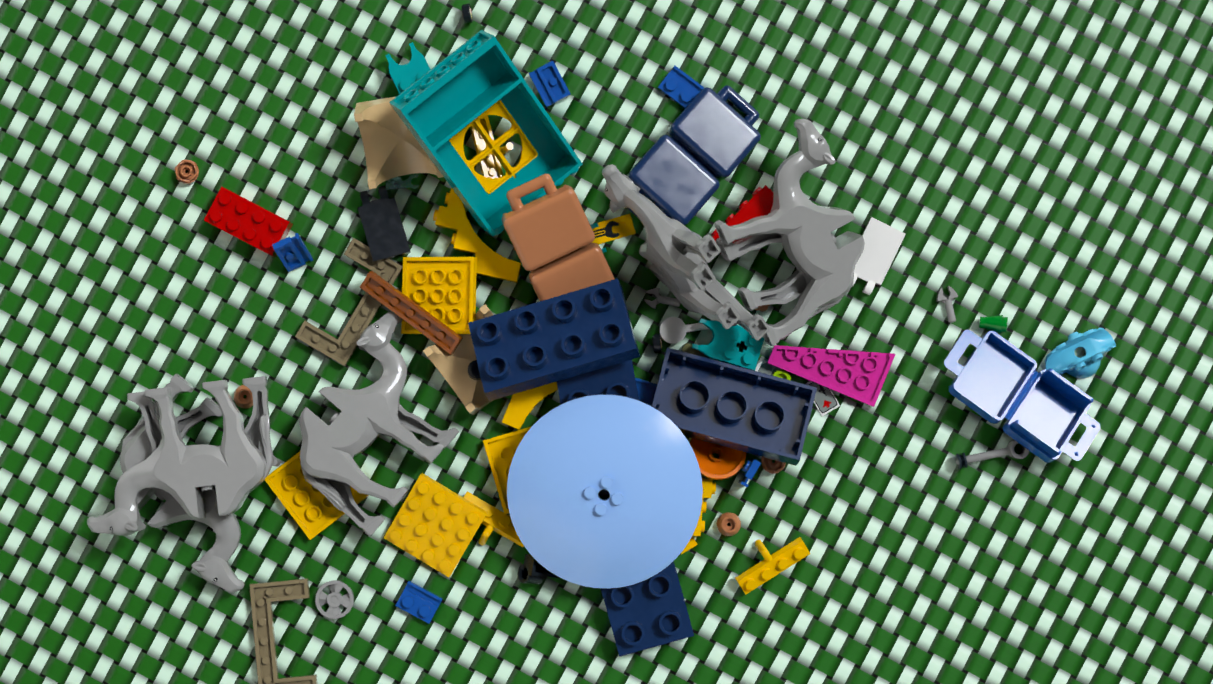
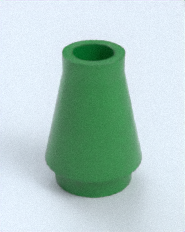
M1003 315L980 317L979 328L1001 334V332H1006L1008 317H1003Z

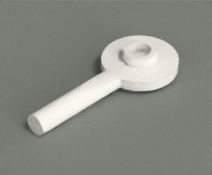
M669 317L661 323L660 334L664 341L675 344L684 339L686 332L708 330L709 328L701 323L685 325L680 318Z

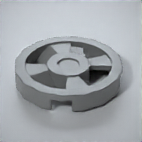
M332 580L324 583L318 589L315 603L323 616L330 619H338L350 612L354 605V594L352 589L344 582ZM327 586L331 590L329 595L322 591ZM344 587L348 593L342 596L340 591ZM328 603L330 607L325 612L322 609V605ZM340 605L347 608L343 613L339 608Z

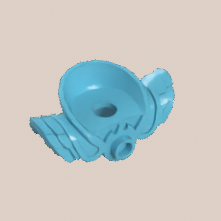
M1104 328L1091 329L1085 333L1074 332L1067 337L1068 340L1058 345L1046 356L1045 367L1046 370L1051 368L1060 375L1067 372L1075 378L1091 377L1100 367L1103 354L1116 347V343ZM1077 348H1083L1086 351V355L1079 358L1075 355L1074 351Z

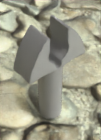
M947 286L949 292L947 299L943 295L941 287L938 291L936 302L942 301L945 304L948 322L953 323L956 321L952 301L958 295L952 287Z
M654 288L645 292L653 294L657 298L653 301L644 299L646 304L653 309H656V305L659 303L677 307L681 304L676 298L661 296L659 293L660 288Z

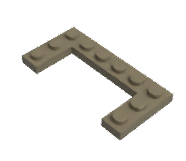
M355 238L352 239L344 253L347 257L377 273V275L392 286L403 269V266L391 259L373 263L369 247ZM365 292L338 339L307 321L303 322L295 337L346 366L358 346L357 341L360 335L370 325L382 304Z
M308 578L249 584L258 684H318L317 674L278 678L272 602L310 598Z

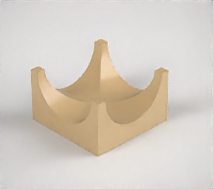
M395 97L356 103L354 118L355 122L358 123L363 141L369 189L377 188L379 184L386 180L408 174L430 173L437 175L438 178L443 177L389 102Z
M485 304L479 308L475 316L476 320L493 316V314ZM458 334L463 339L451 355L437 344L427 347L423 352L449 383L470 414H476L491 402L484 393L482 381L473 380L468 375V365L472 361L477 360L471 334Z

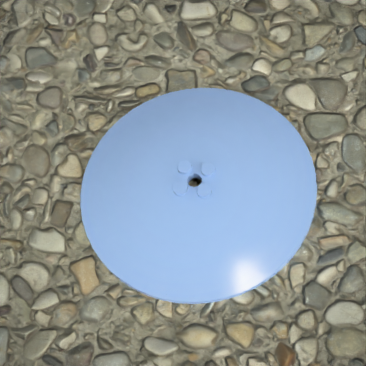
M612 394L588 395L575 398L553 408L543 415L524 435L512 458L507 480L508 509L511 521L522 544L534 559L548 571L564 580L581 586L607 589L619 588L642 582L658 574L668 567L684 550L695 531L701 513L702 477L697 458L689 441L672 420L662 412L644 402L626 396ZM600 490H607L610 493V497L602 500L598 495Z

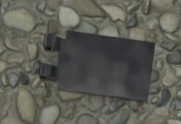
M386 185L378 187L380 199L373 201L369 200L367 190L359 192L363 206L358 207V212L373 263L411 253L395 198L389 199Z

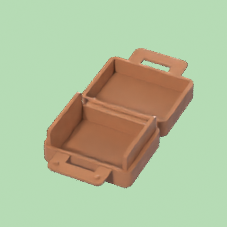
M543 174L507 192L506 197L513 211L503 214L502 223L524 269L531 271L529 280L539 301L615 279L600 246L597 243H592L595 239V234L571 186L565 184L557 189L552 177L549 174ZM542 187L544 188L546 195L523 205L521 197Z

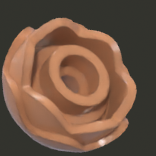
M182 160L175 167L176 178L182 183L194 182L199 175L197 164L191 160Z
M245 385L239 386L234 392L236 405L244 409L253 406L252 392Z
M762 457V466L769 473H779L786 465V463L776 460L775 463H772V459Z
M726 512L717 520V527L722 535L734 536L741 528V521L735 513Z

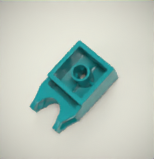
M413 42L409 44L412 58L405 65L397 64L390 54L385 55L389 63V73L399 94L430 71L425 57L416 49Z
M700 318L699 323L704 324L712 331L713 338L707 345L692 344L691 348L699 350L706 357L755 371L764 342L763 337L760 340H755L748 331L739 325L725 329L719 321H709ZM743 342L745 350L739 352V348L736 345Z

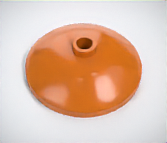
M694 438L690 441L701 475L709 479L723 480L730 478L740 471L745 462L746 452ZM712 454H718L719 458H714Z

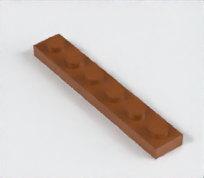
M370 271L360 286L361 289L451 355L455 352L463 339L460 335L375 272Z

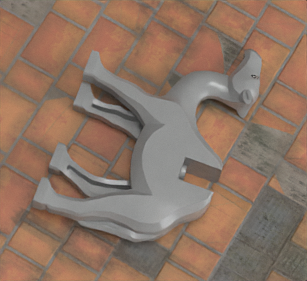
M797 119L794 122L799 140V151L785 159L776 170L774 177V202L771 212L768 215L755 217L733 226H729L720 220L714 223L720 237L716 239V243L725 260L730 262L751 250L762 248L771 243H782L788 258L797 268L787 280L775 288L756 292L744 287L737 290L744 307L749 311H753L762 305L787 304L799 298L797 304L785 319L774 325L767 324L770 329L763 338L766 344L770 346L777 344L779 340L786 338L792 332L803 327L807 320L816 314L835 306L841 301L843 296L852 287L855 265L863 253L865 245L863 235L846 231L835 237L830 233L856 219L850 211L837 207L816 205L804 195L800 188L799 180L806 171L824 164L832 165L836 162L835 158L831 155L826 139L808 119Z
M607 165L602 170V175L606 180L604 192L610 199V210L614 213L620 208H630L644 225L647 240L640 246L639 254L652 263L649 269L669 288L678 301L690 312L703 314L712 321H719L725 329L738 324L748 331L752 338L760 340L770 329L763 317L758 314L753 316L716 280L707 263L714 259L721 251L714 238L709 234L702 238L678 220L669 218L652 201L640 194V188L628 176L621 174L615 165Z
M388 312L379 320L369 325L357 341L360 350H365L382 364L383 373L381 378L374 384L360 390L324 387L318 391L341 411L340 414L336 412L333 415L329 426L307 407L301 412L299 418L302 434L300 465L304 479L320 491L338 510L343 511L369 536L374 534L385 518L382 515L368 516L360 509L354 501L350 486L359 494L370 495L387 501L393 508L409 490L406 487L398 489L388 488L370 480L361 471L353 458L366 450L382 434L392 437L400 444L410 448L431 465L443 449L459 433L456 428L441 431L425 422L422 418L407 412L400 405L399 399L407 378V367L402 355L390 344L397 324L403 320L394 312ZM412 432L424 435L439 444L427 446L419 441Z
M175 374L171 378L170 383L165 386L171 388V398L173 401L179 394L193 392L195 389L179 374ZM206 397L199 407L175 417L182 440L190 428L209 416H222L219 405L211 398ZM154 401L155 406H156V410H157V414H158V417H159V419H160V412H159L158 404H157L156 401ZM144 417L123 439L120 455V465L123 473L146 460L152 454V445L146 432ZM273 455V466L278 467L281 461ZM159 488L141 490L137 497L139 510L144 507L154 494L162 501L166 500L147 523L149 526L158 528L185 520H195L205 523L216 533L215 544L199 561L192 564V568L203 579L232 593L244 588L243 580L237 578L228 562L240 542V525L234 513L219 516L216 489L203 491L206 518L203 519L191 518L169 492Z
M260 376L242 379V384L250 389L253 397L252 415L245 430L243 415L229 395L227 380L202 383V388L209 391L215 397L223 416L221 446L206 444L185 445L179 434L178 423L173 411L171 388L164 387L128 393L127 400L136 403L143 414L146 432L152 445V454L119 477L115 488V509L99 517H89L87 519L89 529L95 533L118 536L132 535L137 531L145 529L146 525L140 518L137 497L141 490L146 488H159L169 492L185 512L194 519L206 518L203 491L216 489L219 516L233 514L238 511L248 494L265 480L274 464L270 440L268 390L266 388L267 377ZM153 400H155L158 404L160 419L158 417L156 406Z

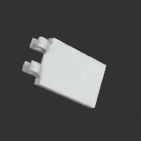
M873 217L870 218L862 234L865 245L863 253L855 265L852 284L854 286L857 277L867 281L862 291L867 295L872 293L875 284L879 286L882 284L906 235Z

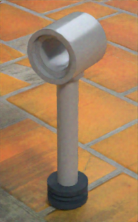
M1011 440L1006 448L968 456L965 453H962V455L956 454V464L959 469H962V467L967 468L968 463L1006 455L1012 458L1023 459L1029 454V450L1022 446V452L1016 454L1014 447L1018 442Z

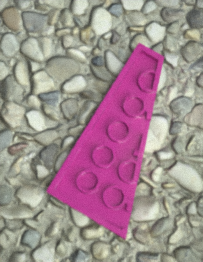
M774 345L767 363L874 407L896 354Z

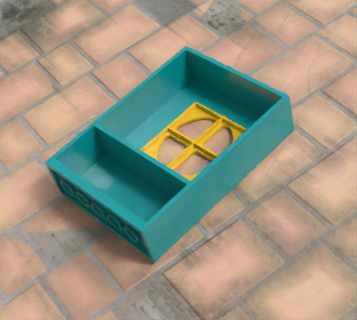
M480 30L389 102L479 226L492 236L498 235L504 230L502 223L503 214L513 211L506 197L509 190L543 174H549L555 186H560L566 177L575 174L579 167L583 165L495 36L483 30ZM487 115L501 116L510 121L511 128L496 140H492L481 125L480 119ZM474 126L485 141L486 148L471 160H467L463 147L464 137L468 128ZM518 133L522 143L521 157L515 167H511L499 150V147L514 134ZM493 153L506 173L499 178H488L478 174L474 167L486 156ZM542 187L520 199L523 205L546 195V192Z

